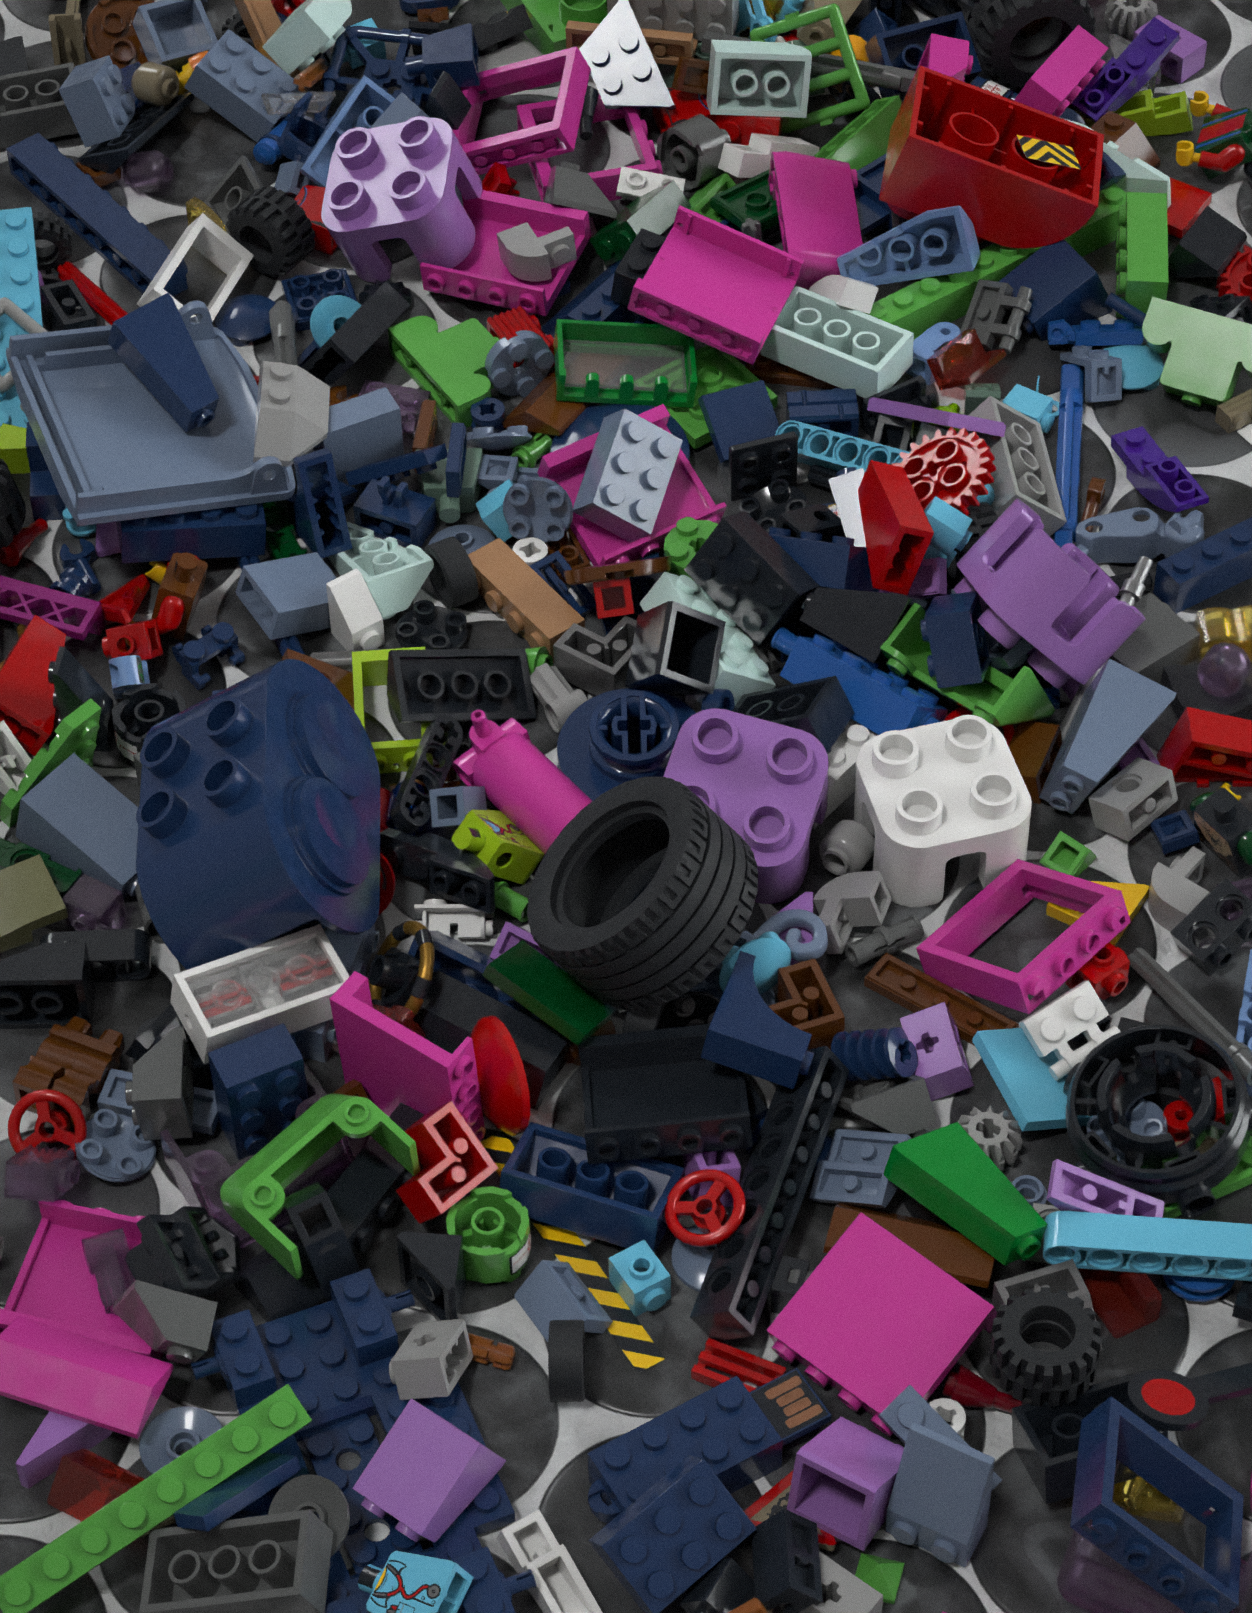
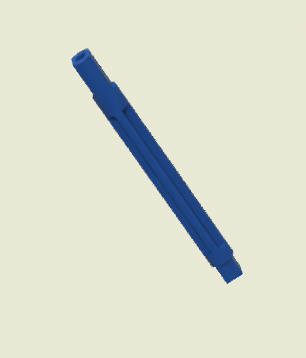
M1064 364L1061 367L1055 480L1067 521L1053 534V540L1060 548L1067 543L1075 545L1076 527L1078 525L1085 369L1077 364Z

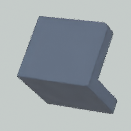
M292 161L280 164L274 187L278 191L282 190L287 195L296 197L303 186L318 185L299 171L304 163Z

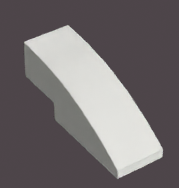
M752 133L749 145L724 143L718 168L738 178H752L769 170L772 152L787 151L814 156L819 152L820 147L800 138Z
M830 275L814 283L809 288V291L834 300L840 306L870 314L879 288L845 276Z
M539 1509L500 1531L497 1540L516 1572L519 1574L531 1569L536 1581V1588L528 1589L543 1613H603L564 1544L559 1545Z

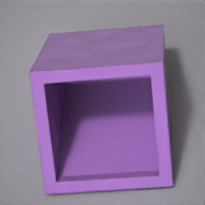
M411 1398L352 1489L365 1497L361 1505L373 1514L383 1519L386 1513H389L399 1520L395 1529L408 1538L418 1542L420 1537L423 1536L435 1543L502 1468L506 1460Z
M840 1417L802 1446L796 1453L786 1510L817 1523V1528L864 1551L886 1520L887 1507L904 1447L869 1431L861 1425Z

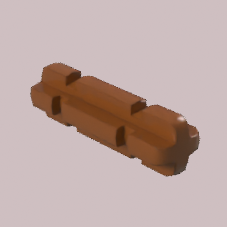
M468 1333L473 1361L488 1364L491 1361L493 1362V1367L503 1370L511 1368L516 1355L514 1346L502 1342L494 1345V1340Z

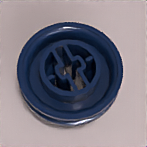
M623 688L599 694L575 709L562 726L557 742V767L592 801L624 782L641 777H663L680 728L696 712L678 698L662 692ZM628 742H640V753H628Z

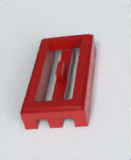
M708 1338L705 1343V1350L701 1351L697 1365L694 1364L691 1370V1379L711 1387H716L731 1379L706 1369L707 1366L730 1374L732 1378L738 1376L742 1382L748 1381L762 1386L785 1374L786 1367ZM743 1383L748 1392L757 1389L755 1387Z

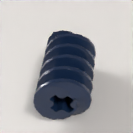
M893 1027L890 1030L880 1028L876 1031L868 1029L863 1032L859 1030L851 1031L850 1033L846 1031L837 1032L831 1043V1051L850 1070L846 1080L848 1082L910 1077L915 1073L918 1066L916 1048L912 1041L908 1040L905 1031L900 1027Z

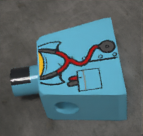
M394 1551L390 1554L383 1569L371 1564L365 1566L360 1573L358 1587L360 1590L371 1594L366 1603V1610L370 1613H457L474 1577L457 1563L450 1560Z

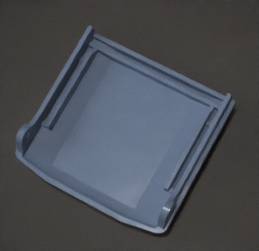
M190 301L180 308L179 313L217 391L219 401L214 419L203 428L197 426L187 433L109 345L108 338L112 325L10 336L9 348H6V357L21 405L58 493L78 526L281 501L293 496L296 483L292 465L289 467L282 466L280 460L274 456H266L253 462L258 385L248 364L223 331L213 327L211 314L204 302Z

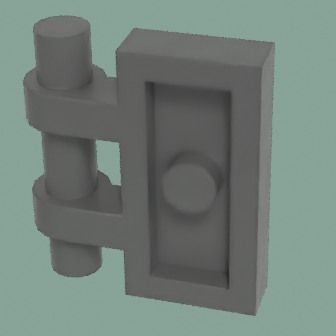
M979 279L960 331L959 343L966 347L992 350L995 339L1001 338L998 349L1003 353L1011 354L1014 343L1019 342L1022 334L1020 326L1024 315L1029 314L1032 305L1029 301L1033 290L1021 286L1017 297L1011 296L1013 288L1008 283ZM1006 310L1012 311L1007 325L1001 324Z

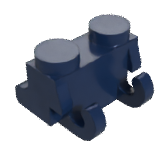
M220 622L215 624L213 628L210 625H206L201 629L202 637L197 641H189L184 647L181 643L172 647L176 661L182 666V674L197 690L205 687V684L211 680L207 673L200 676L198 672L199 666L212 657L218 655L222 658L228 654L230 656L228 661L232 666L235 664L239 665L245 661V655L238 647V636L234 633V629L229 623Z

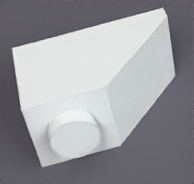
M356 568L326 583L331 634L347 651L373 650L384 645L383 618L361 572Z

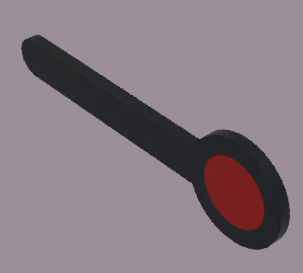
M1252 1363L1191 1379L1167 1370L1153 1369L1142 1371L1134 1375L1129 1381L1125 1394L1126 1402L1134 1414L1154 1427L1168 1431L1192 1430L1205 1421L1209 1404L1252 1393Z

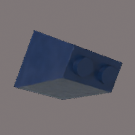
M1064 239L1041 247L999 281L1008 283L1013 288L1011 294L1013 297H1017L1021 286L1033 290L1029 301L1032 305L1029 314L1024 315L1021 327L1028 335L1034 332L1041 341L1047 340V324L1050 321L1064 319L1070 325H1080V322L1083 320H1095L1113 311L1112 308L1104 304L1108 294L1097 272Z

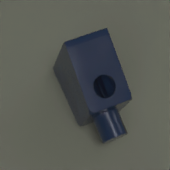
M472 23L425 36L422 39V54L405 57L408 76L426 74L429 88L433 89L443 71L450 74L458 87L479 86V52Z

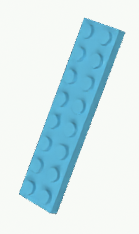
M23 207L0 210V299L3 297L10 299L44 328L32 208ZM5 313L0 317V374L2 376L10 371L6 357V348H9L10 336L29 334ZM15 385L6 392H0V427L4 423L27 428V422L29 421L26 414L20 408L21 402Z

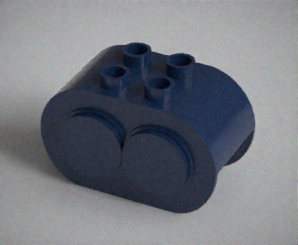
M285 659L155 724L148 731L140 752L142 769L140 803L136 813V821L138 823L136 872L145 906L157 932L171 953L185 969L188 970L319 924L322 929L328 927L344 935L360 934L369 930L375 924L380 908L379 767L374 749L361 721L345 697L326 676L303 661Z

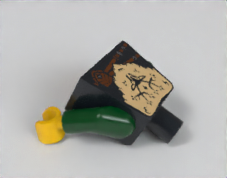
M1225 782L1216 792H1206L1195 797L1191 801L1190 809L1193 813V824L1198 832L1199 840L1234 874L1242 879L1252 871V813L1239 802L1242 797L1233 793L1230 790L1231 785Z

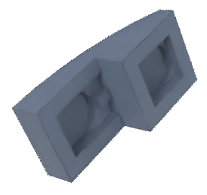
M483 455L478 484L491 490L500 486L508 479L516 483L527 477H539L537 473L539 468L519 467L518 457Z

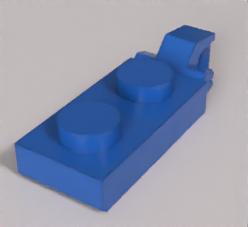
M1064 319L1048 322L1047 342L1049 345L1074 344L1075 346L1142 345L1143 332L1140 326L1129 319L1114 320V324H1101L1098 320H1083L1080 322V325H1070Z

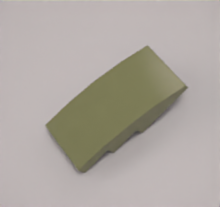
M40 854L0 870V953L34 941L32 936L33 930L68 918L66 906Z

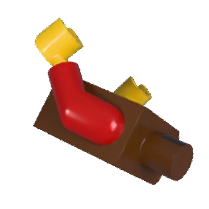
M176 552L173 553L168 564L163 561L149 562L153 568L146 572L145 575L160 585L151 618L156 619L159 635L183 641L203 593L208 564L191 553ZM125 638L126 644L131 647L129 640Z

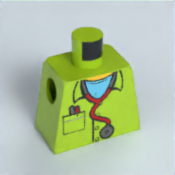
M472 809L452 836V842H454L458 849L472 852L489 867L494 876L522 885L526 883L545 855L501 811ZM504 853H511V857L505 856Z

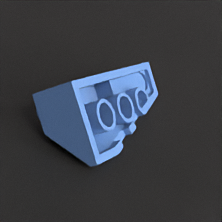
M958 205L927 210L839 256L837 263L841 276L876 286L973 271L981 254L974 224L962 207Z

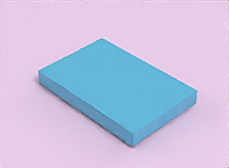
M1022 1028L977 1031L972 1041L1014 1118L1018 1121L1022 1132L1067 1128V1096L1063 1093V1087L1068 1074L1058 1081L1051 1076L1048 1068L1059 1061L1054 1051L1044 1057H1039ZM1078 1115L1080 1127L1087 1126V1122L1091 1117Z

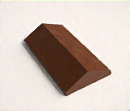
M568 353L564 357V368H566L565 384L585 385L586 375L593 372L599 375L600 386H608L631 362V357ZM554 368L502 421L503 428L524 425L528 426L529 432L560 436L591 403L556 401Z
M840 1203L835 1206L823 1253L828 1254L860 1212H862L960 1283L988 1288L997 1259L952 1226L862 1206Z

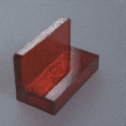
M975 328L960 333L928 358L927 363L939 390H945L973 383L1007 356L1005 349L985 352Z
M1078 1269L1090 1293L1093 1309L1114 1338L1125 1336L1159 1319L1162 1295L1146 1273Z
M83 1448L62 1456L47 1502L66 1514L83 1521L145 1479Z

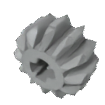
M1108 0L1104 14L1105 26L1109 27L1111 34H1119L1120 39L1130 37L1133 40L1134 31L1158 15L1157 4L1153 0Z
M990 1105L986 1112H981L976 1107H973L970 1116L961 1115L958 1123L1001 1172L1004 1170V1165H1014V1162L1017 1160V1154H1019V1150L1022 1148L1021 1134H1019L1020 1127L1018 1121L1009 1120L1007 1110L996 1114Z

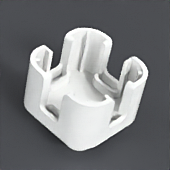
M962 715L951 720L904 730L886 731L869 739L862 745L856 759L854 821L865 825L871 834L875 835L873 871L881 872L891 895V901L907 907H924L939 903L943 899L946 863L953 857L980 852L978 877L983 888L989 885L1017 859L1026 861L1032 801L1003 734L994 725L975 715Z

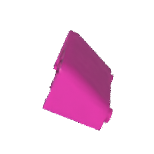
M787 151L772 152L768 183L770 195H773V201L776 200L783 251L804 260L795 287L799 286L809 290L814 283L826 276L840 275L837 258L863 244L854 189L858 187L856 169H850V165L847 162Z

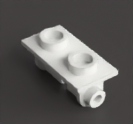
M621 166L616 196H621V200L624 201L625 199L634 201L636 198L672 180L676 182L683 193L685 179Z
M428 899L423 904H414L417 919H422V921L417 922L422 923L429 931L437 930L450 937L451 925H458V939H485L486 936L493 935V920H486V918H494V912L489 914L463 904H447L442 899Z

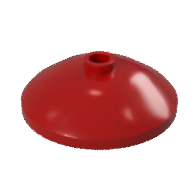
M492 1015L480 1018L474 1026L470 1038L473 1039L483 1114L502 1132L511 1136L522 1134L529 1124L530 1096L519 1051L510 1032L500 1019Z

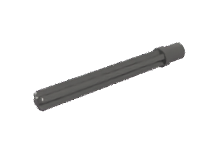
M1135 948L1134 952L1128 955L1130 966L1196 1032L1207 1036L1222 1047L1234 1061L1243 1080L1252 1086V1050L1246 1044L1238 1042L1143 948Z

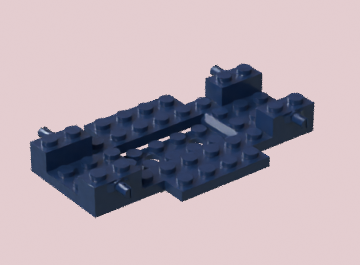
M370 1268L330 1281L332 1300L258 1326H255L249 1309L213 1322L210 1337L215 1356L190 1363L196 1381L220 1372L225 1380L238 1417L286 1384H289L312 1419L307 1426L268 1451V1453L297 1456L301 1470L231 1516V1520L268 1515L271 1502L279 1489L291 1479L309 1474L297 1443L301 1440L304 1443L316 1475L333 1481L342 1490L347 1499L350 1511V1525L343 1544L355 1575H349L340 1550L331 1556L325 1613H370L366 1610V1603L371 1594L359 1589L358 1579L360 1573L369 1564L383 1569L390 1554L394 1551L450 1560L457 1563L474 1578L457 1613H516L512 1605V1595L536 1588V1581L531 1569L505 1578L504 1574L497 1569L488 1546L482 1548L477 1537L479 1534L515 1522V1512L498 1473L495 1474L435 1543L429 1540L430 1548L425 1550L422 1549L419 1540L415 1542L395 1529L399 1520L392 1515L386 1513L382 1519L363 1507L361 1503L365 1497L352 1489L380 1447L369 1417L376 1415L385 1436H387L410 1399L400 1400L397 1386L391 1382L389 1375L390 1361L399 1349L398 1334L392 1323V1313L415 1306L410 1289L386 1297L378 1289ZM458 1382L447 1397L413 1399L486 1446ZM348 1452L355 1453L361 1458L360 1464L353 1470H343L336 1464L340 1455ZM373 1523H383L390 1529L389 1535L382 1541H371L365 1536V1530Z

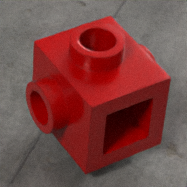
M1109 942L1075 972L1065 984L1072 989L1081 982L1089 980L1096 994L1102 1000L1110 996L1115 997L1128 984L1130 960L1121 948L1113 946Z

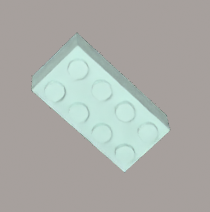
M796 286L761 349V355L841 389H855L856 395L868 398L891 388L913 364L914 333L861 311L840 306L834 300Z
M664 572L639 603L644 612L667 601H675L726 622L714 688L730 690L733 694L735 705L743 694L773 689L776 686L768 673V666L758 657L753 649V641L744 634L731 617L690 577ZM708 694L694 695L697 702L702 703L703 698Z

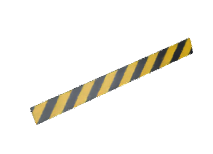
M502 1131L481 1141V1144L497 1165L498 1169L496 1172L500 1178L503 1167L515 1149L507 1135ZM530 1219L560 1262H568L611 1318L613 1322L607 1330L636 1371L640 1373L665 1359L663 1354L611 1284L576 1232Z

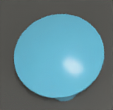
M1144 344L1109 345L1103 349L1109 351V356L1122 359V391L1124 389L1153 390L1157 388L1164 364L1156 351Z
M771 931L763 933L758 939L751 940L740 947L733 946L722 961L723 967L719 975V984L724 992L740 951L756 956L753 967L754 981L759 994L765 993L778 983V969L790 966L791 950L789 946L775 932Z

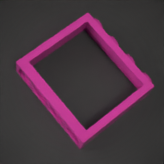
M577 46L479 72V86L461 87V91L472 106L459 129L453 130L478 175L488 173L494 162L506 165V168L574 151L591 71ZM561 81L552 122L474 142L483 101ZM483 90H486V91H487L486 93H483V94H480V92H479V91H483Z
M599 95L592 123L620 118L625 119L641 163L627 167L663 175L660 160H655L653 140H647L648 130L646 121L640 120V109H633L631 107L606 109ZM557 99L516 106L517 130L552 122ZM547 158L528 163L541 202H544L551 171ZM621 168L588 173L609 201L622 199L621 196H616Z
M1017 859L916 947L925 974L952 988L1030 1014L1130 924L1131 921L1120 890ZM1033 898L1084 913L1019 973L968 957L970 953ZM1029 994L1034 996L1030 1001L1028 998Z

